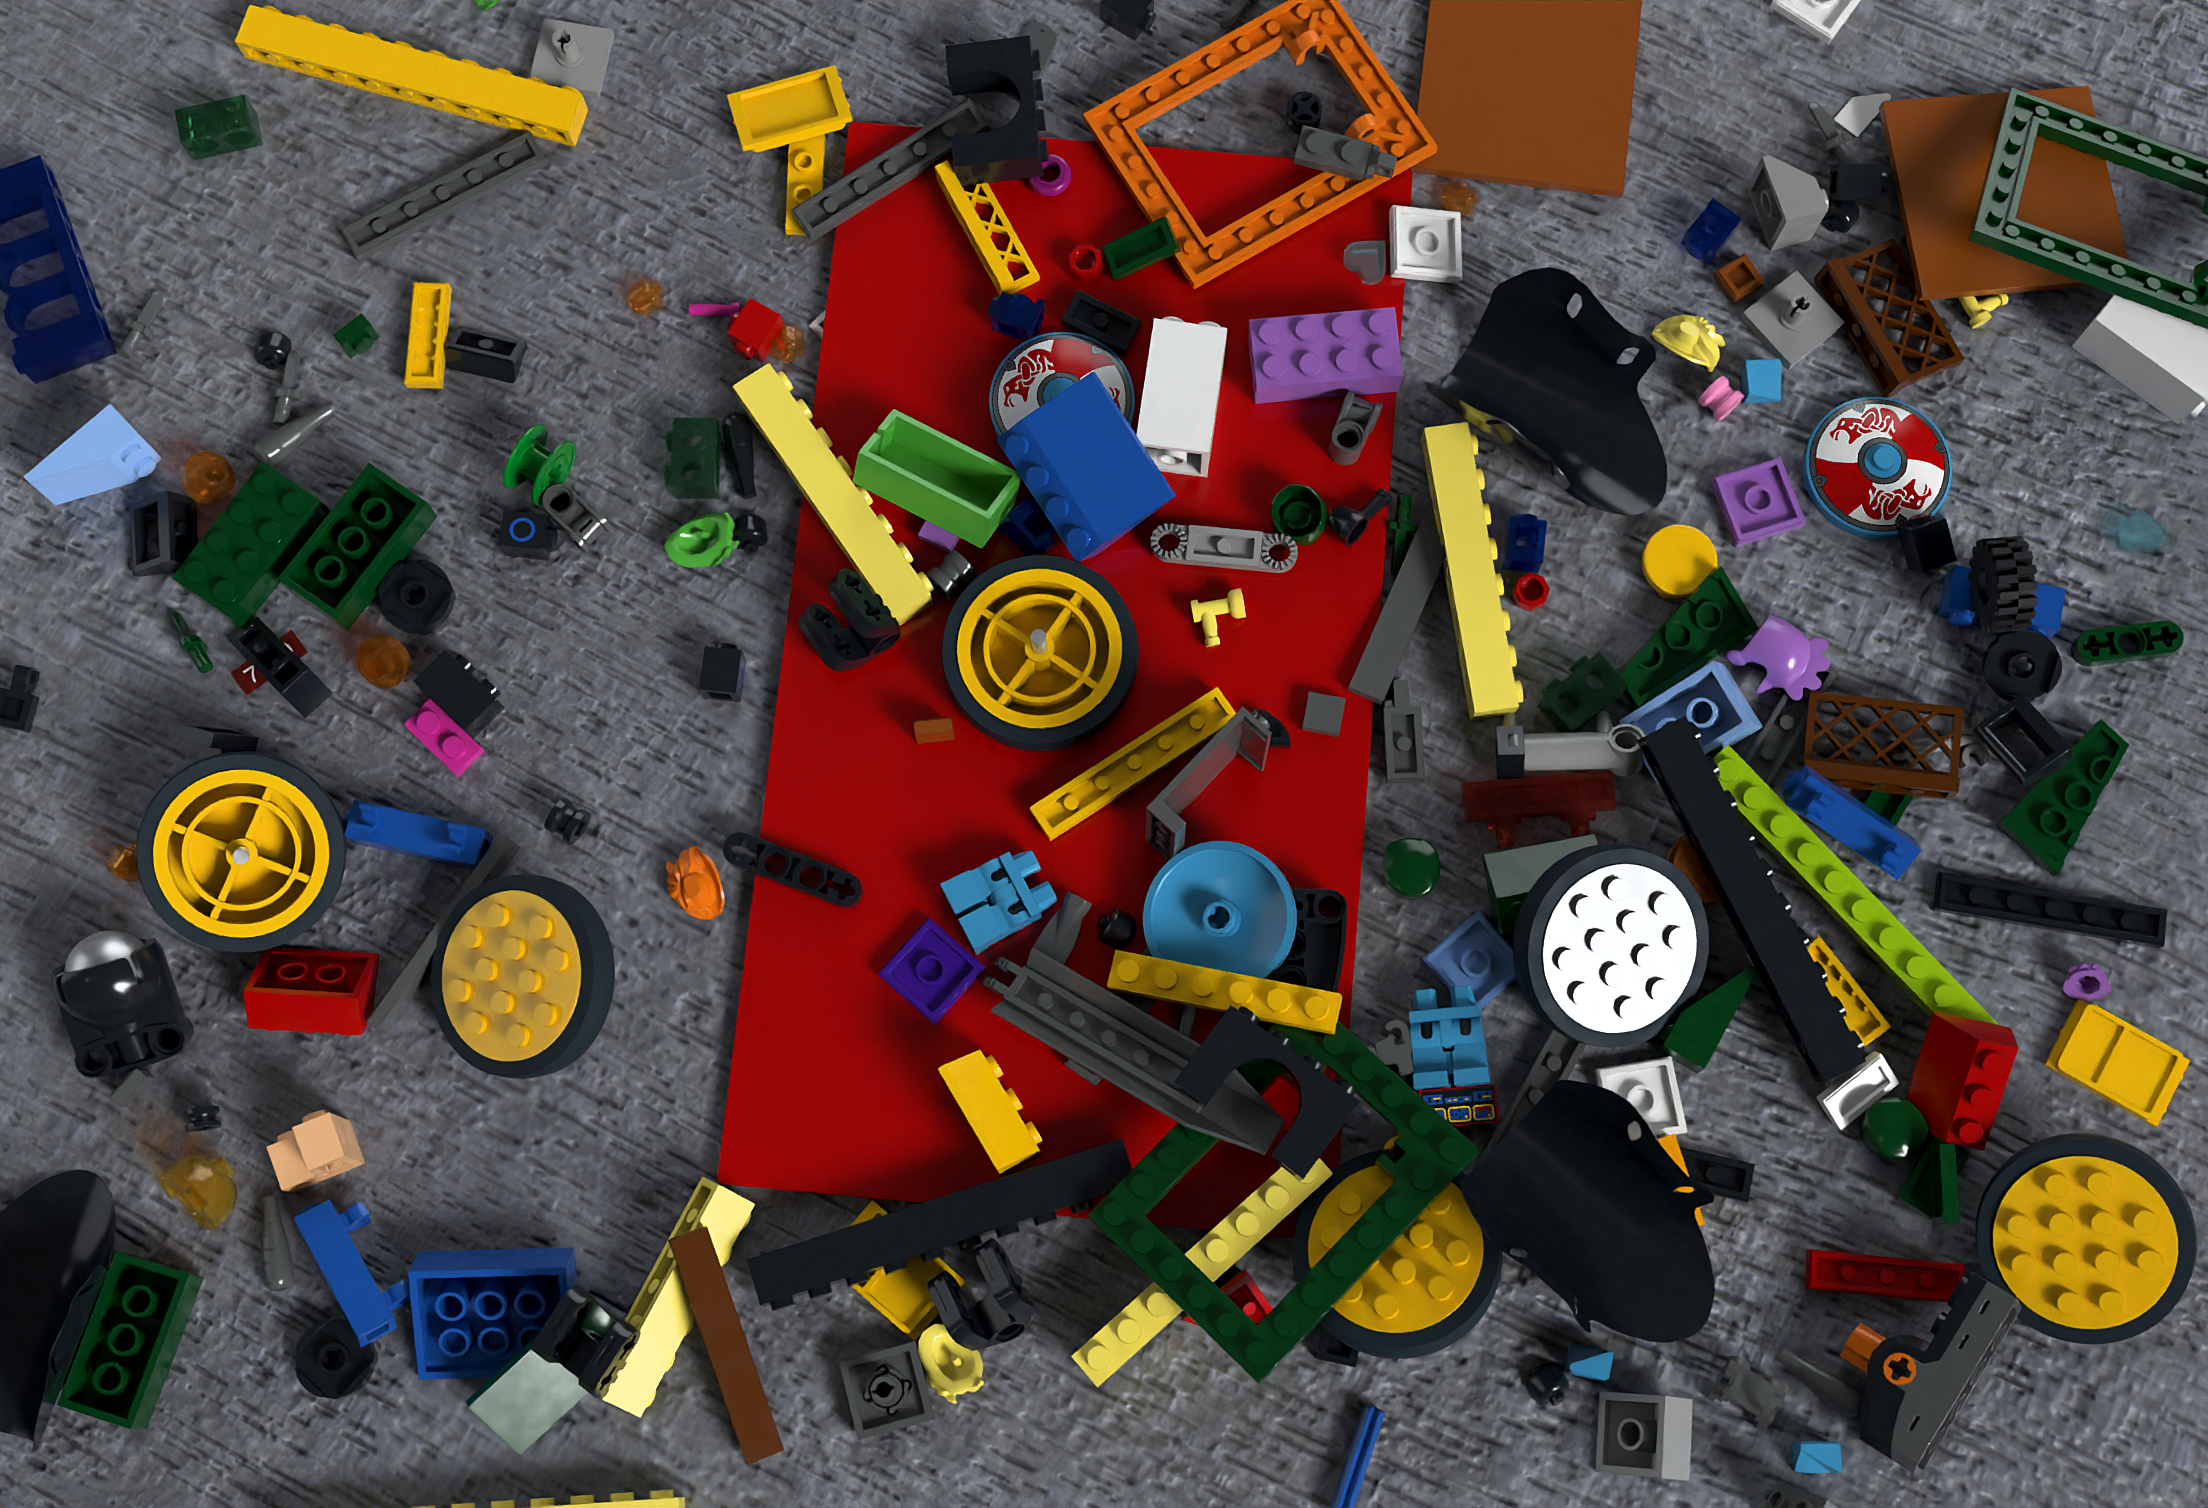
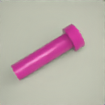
M731 302V305L689 304V315L725 316L732 318L736 312H741V304L739 302Z

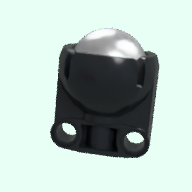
M120 931L98 932L80 941L71 951L66 963L57 967L51 973V987L76 1054L74 1059L75 1067L85 1077L109 1076L160 1062L179 1054L193 1037V1024L185 1015L164 949L156 938L148 940L137 939ZM171 1028L177 1031L180 1036V1042L168 1040L164 1034V1029ZM90 1049L99 1050L105 1057V1063L95 1062L90 1056Z

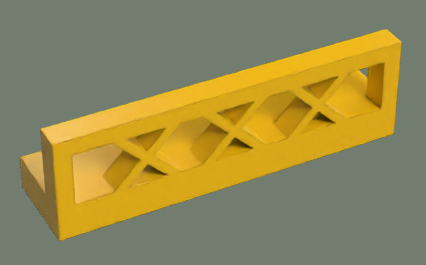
M948 160L936 165L937 183L1000 297L1003 299L1039 281L1040 275L989 184H976L974 193L964 191ZM980 190H982L985 196L979 195ZM976 202L991 206L993 214L990 222L980 220L974 209ZM997 218H998V220H999L1001 226L995 224ZM992 232L1008 236L1010 242L1006 252L995 247L991 239ZM1013 247L1018 255L1012 254ZM1012 261L1024 265L1028 274L1013 281V277L1007 268L1008 262Z

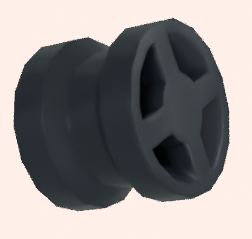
M1306 91L1297 92L1292 95L1288 100L1286 109V123L1289 129L1301 135L1303 125L1317 129L1320 125L1322 111L1320 99L1315 94ZM1301 116H1308L1309 118H1308V119H1307V118H1305V119L1301 118V119H1300L1299 117H1301Z
M564 797L550 811L544 828L550 833L558 832L562 835L565 842L572 845L586 830L591 819V813L585 809L577 810L573 807V803Z

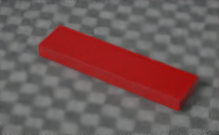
M1815 1249L1806 1250L1805 1289L1947 1303L1958 1282L1966 1274V1264Z

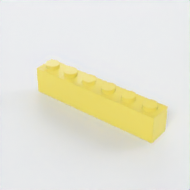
M702 1176L669 1239L702 1226H707L722 1267L729 1260L732 1254V1246L740 1231L748 1225L751 1211L755 1204ZM668 1241L625 1318V1321L641 1331L640 1338L627 1358L626 1366L623 1370H619L617 1380L608 1387L609 1392L606 1397H600L602 1400L640 1418L645 1408L649 1407L653 1402L660 1380L664 1373L673 1365L675 1353L681 1341L694 1325V1315Z

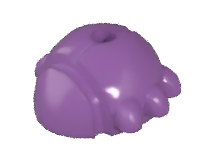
M2086 962L2070 967L2069 974L2066 975L2063 982V990L2066 995L2074 999L2080 998L2086 1002H2090L2092 999H2101L2103 994L2111 992L2108 978L2104 970L2097 963Z

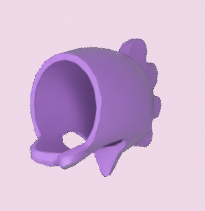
M1771 614L1742 651L1729 650L1726 655L1728 660L1737 666H1744L1748 662H1755L1765 668L1766 675L1757 688L1756 693L1765 692L1773 687L1784 688L1786 694L1795 701L1802 698L1804 687L1810 690L1820 688L1822 683L1816 676V673L1826 671L1830 667V660L1821 655L1829 646L1826 639L1816 637L1809 640L1794 625Z

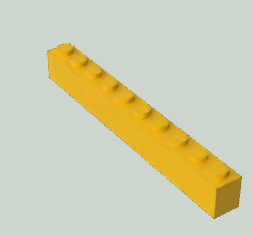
M249 5L235 39V43L246 59L513 131L525 133L530 130L533 136L573 147L576 146L588 113V107L583 95L573 87H555L536 77L525 79L514 76L510 71L503 68H495L494 70L484 68L469 59L458 61L448 58L436 50H429L428 52L417 50L402 41H396L395 43L387 42L372 33L363 32L358 34L350 32L343 26L335 23H330L329 26L320 24L305 15L290 16L271 6H263L261 8Z

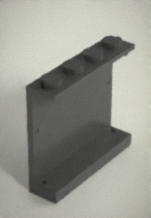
M1242 707L1146 807L1145 841L1167 861L1184 850L1186 822L1179 815L1238 753L1260 773L1264 770L1272 732L1268 730L1270 724L1263 716L1256 711L1250 714Z

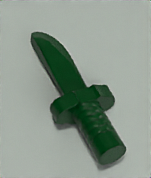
M1407 495L1397 496L1395 522L1387 521L1386 530L1395 532L1391 561V574L1394 576L1398 575L1407 554L1408 533L1415 534L1418 529V525L1409 522L1412 497Z
M173 610L171 612L172 618L183 635L179 640L181 648L184 652L189 653L200 673L211 671L214 665L206 653L207 645L201 637L191 635L182 615Z

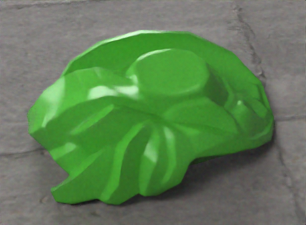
M727 511L723 514L712 512L700 515L683 524L668 536L665 543L668 557L676 564L688 568L717 566L723 559L729 558L730 552L740 544V541L732 540L735 527L732 517Z

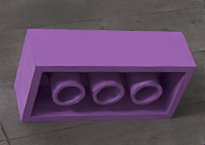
M1395 307L1249 320L1248 344L1255 404L1346 396L1349 390L1355 392V395L1399 392L1403 370Z

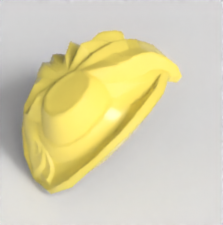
M1684 314L1673 316L1655 326L1652 332L1654 339L1669 351L1705 366L1707 372H1712L1719 361L1720 352L1718 346H1725L1722 336L1715 333V326L1709 325L1708 320H1705L1702 316Z
M934 1324L923 1331L918 1342V1352L927 1373L926 1382L935 1389L938 1395L944 1396L948 1402L956 1404V1394H964L967 1391L974 1393L984 1385V1381L981 1379L983 1362L978 1350L971 1351L957 1344L947 1332L944 1324Z

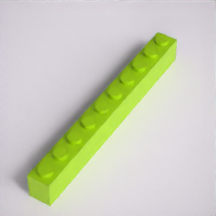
M1729 745L1725 746L1713 757L1720 771V776L1717 778L1723 790H1729L1736 800L1738 810L1735 812L1739 820L1751 829L1753 835L1930 1019L1934 1010L1999 1025Z

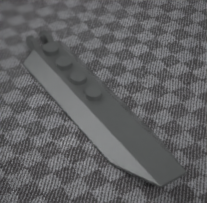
M1032 948L1026 967L1023 966L1021 968L1001 956L995 963L1000 971L1015 978L1010 987L989 976L982 982L989 991L1004 999L991 1009L992 1013L1184 1127L1265 1155L1285 1123V1120L1236 1069L1226 1078L1206 1107L1202 1108L1172 1085L1201 1046L1199 1043L1035 948Z

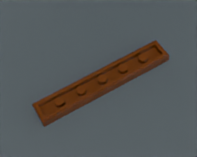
M702 1226L669 1239L668 1242L745 1464H752L783 1451L784 1448L708 1227Z

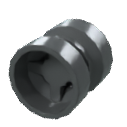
M954 549L944 556V562L939 567H933L925 574L932 586L948 601H952L959 594V588L963 584H970L977 577V573L970 563Z

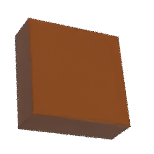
M1745 253L1717 269L1713 274V277L1733 304L1761 288L1765 283V280Z
M949 717L917 720L914 722L915 736L918 744L955 740L952 719Z

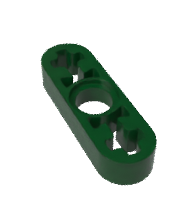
M2171 621L2092 629L2083 632L2073 641L2071 654L2077 663L2087 667L2164 658L2170 656L2182 646L2184 636L2181 628ZM2161 631L2164 637H2170L2171 642L2166 647L2163 641L2151 642L2147 645V640L2155 638ZM2120 635H2129L2135 640V652L2127 653L2119 647L2118 638ZM2088 640L2091 646H2100L2107 642V648L2099 649L2093 656L2091 651L2084 650L2083 646Z

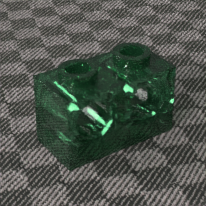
M245 94L175 110L180 142L194 161L263 145L258 114Z
M673 418V430H667L666 434L667 451L672 452L671 465L665 466V484L670 486L676 499H719L722 429L717 418ZM692 436L702 437L700 443L695 446L685 445L686 441ZM691 470L700 471L697 479L693 481L683 480L687 472Z
M1600 652L1591 659L1586 655L1569 668V671L1572 673L1562 682L1556 678L1541 691L1544 697L1537 707L1560 733L1579 731L1594 719L1600 711L1605 710L1620 698L1629 686ZM1589 675L1597 676L1601 679L1603 688H1591L1586 682V677ZM1560 698L1570 699L1575 705V710L1572 712L1563 711L1559 707L1557 700Z

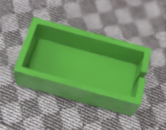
M893 409L878 427L877 433L874 432L858 452L852 482L982 549L1014 506L1022 478L1014 469Z

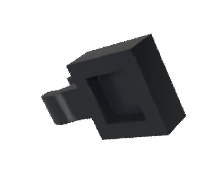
M15 666L10 689L0 688V727L30 733L40 700L39 697L30 693L37 686L40 672L33 671L32 668L26 666Z

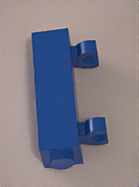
M1804 764L1799 772L1794 770L1783 783L1782 789L1784 791L1782 795L1786 805L1896 880L1900 878L1921 852L1915 838L1808 765Z
M354 800L352 810L349 809L346 812L343 820L344 836L354 844L469 870L476 868L491 847L493 836L483 828Z
M330 1199L323 1203L313 1202L305 1206L299 1212V1215L293 1218L297 1231L358 1344L362 1348L397 1329L395 1318L391 1311L411 1302L409 1284L404 1279L383 1293L380 1292L348 1234L352 1230L360 1229L371 1223L370 1214L363 1201L352 1205L340 1215L336 1212Z

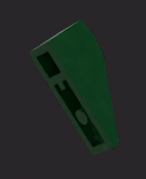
M1753 966L1749 967L1681 1012L1673 1024L1666 1026L1664 1031L1656 1036V1038L1662 1040L1657 1051L1667 1057L1671 1056L1672 1060L1695 1073L1704 1070L1758 969Z

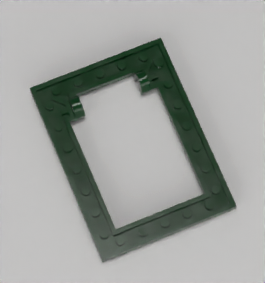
M2011 87L2005 97L1968 240L2208 329V281L2204 280L2208 276V260L2196 265L2190 275L2189 282L2016 219L2037 134L2048 140L2057 141L2076 148L2081 152L2111 161L2116 165L2141 172L2151 178H2157L2179 186L2184 190L2206 196L2202 212L2208 215V159Z
M1338 1020L1334 1035L1274 1023L1267 1032L1270 1034L1274 1029L1285 1036L1292 1043L1289 1049L1301 1058L1306 1053L1324 1066L1321 1073L1324 1074L1325 1069L1328 1067L1340 1079L1352 1086L1358 1096L1401 1134L1394 1141L1393 1149L1387 1155L1383 1153L1376 1160L1375 1164L1394 1183L1258 1325L1145 1217L1220 1139L1177 1123L1087 1215L1259 1385L1479 1155L1480 1151ZM1254 1061L1236 1068L1261 1096L1280 1077L1297 1091L1296 1085L1288 1073L1275 1064Z

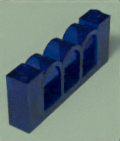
M41 155L0 170V227L10 220L44 208L50 227L0 244V291L8 298L4 308V317L10 330L17 336V338L12 339L16 352L12 354V360L17 371L21 375L26 374L35 384L117 354L116 346L54 171ZM59 251L65 268L64 271L24 286H10L12 273L17 267L31 260ZM72 293L74 294L80 314L41 329L25 330L26 318L33 309Z

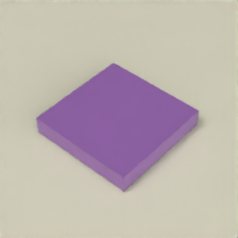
M1781 456L1714 476L1710 480L1711 487L1735 547L1804 527L1806 524Z

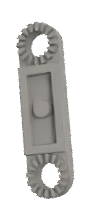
M1165 523L1153 531L1150 542L1153 555L1162 562L1261 572H1287L1295 565L1298 556L1295 541L1291 537L1285 536V534H1270L1261 531L1198 525L1185 526ZM1164 535H1173L1179 540V546L1174 551L1168 552L1160 548L1158 541ZM1282 545L1288 549L1290 556L1284 562H1274L1268 552L1271 547Z

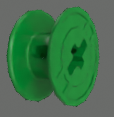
M543 424L535 425L521 437L506 463L503 474V484L507 489H515L526 479L534 483L532 501L537 506L543 505L542 498L547 488L555 484H563L566 481L576 456V446L572 441L563 442L553 451L546 448L548 431Z

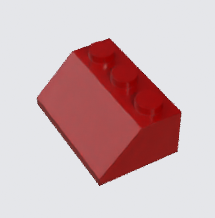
M273 947L264 950L243 990L248 1028L265 1029L268 1031L285 1030L301 1031L304 1033H333L345 1036L363 1035L368 1024L366 1023L367 1019L373 1012L379 953Z
M1933 1010L1905 1096V1100L1911 1102L1924 1117L1929 1127L1928 1132L1944 1142L1984 1151L2019 1049L2012 1029L2006 1026Z

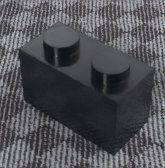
M444 650L413 682L474 739L504 709V706L497 699L501 692L486 678L480 683L471 674L475 668L461 654L454 658Z

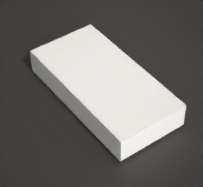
M1873 1051L1865 1058L1866 1062L1852 1068L1816 1097L1834 1127L1842 1130L1899 1084L1882 1054Z

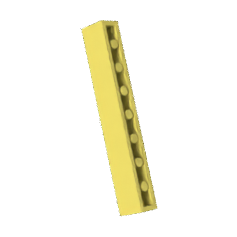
M768 363L733 385L737 400L857 573L874 595L879 594L881 596L883 605H887L891 611L892 618H896L899 626L932 606L933 601L930 592L934 588L923 571L917 574L910 563L914 559L902 542L896 545L889 534L893 532V529L882 513L876 516L869 505L873 503V500L866 489L854 485L849 477L853 472L842 456L836 458L829 449L833 446V443L822 427L816 430L809 419L813 418V415L803 399L796 402L789 391L793 389V386L782 370L776 373L771 364Z
M1468 422L1424 428L1420 440L1438 535L1440 536L1441 545H1444L1446 557L1443 562V570L1470 721L1504 716L1507 713L1514 714L1519 708V703L1523 702V690L1520 680H1514L1512 667L1517 665L1516 651L1513 644L1508 645L1506 631H1510V618L1508 610L1501 608L1499 596L1504 594L1503 579L1500 573L1495 574L1493 560H1497V546L1495 539L1488 536L1487 525L1491 524V513L1489 504L1482 503L1480 490H1483L1485 487L1482 468H1476L1474 455H1478L1477 436L1475 433H1470Z
M1318 1158L1301 1181L1281 1167L1184 1255L1213 1283L1216 1282L1328 1180L1333 1173L1320 1158ZM1153 1282L1071 1357L1098 1388L1183 1310Z

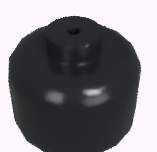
M1829 200L1828 211L1822 220L1825 221L1824 226L1827 230L1847 233L1859 219L1860 211L1855 201Z
M276 331L262 333L256 340L254 352L256 362L270 370L278 369L279 364H286L288 353L291 351V340L286 335Z
M743 514L733 520L735 527L732 540L740 541L737 549H744L747 553H754L758 550V546H763L767 543V527L762 517L755 514Z
M1118 908L1111 909L1107 915L1101 914L1096 923V927L1100 928L1098 940L1116 950L1127 947L1137 931L1135 918Z
M1544 1363L1528 1374L1526 1386L1537 1404L1545 1405L1550 1402L1552 1406H1556L1566 1398L1564 1393L1569 1389V1381L1557 1364Z

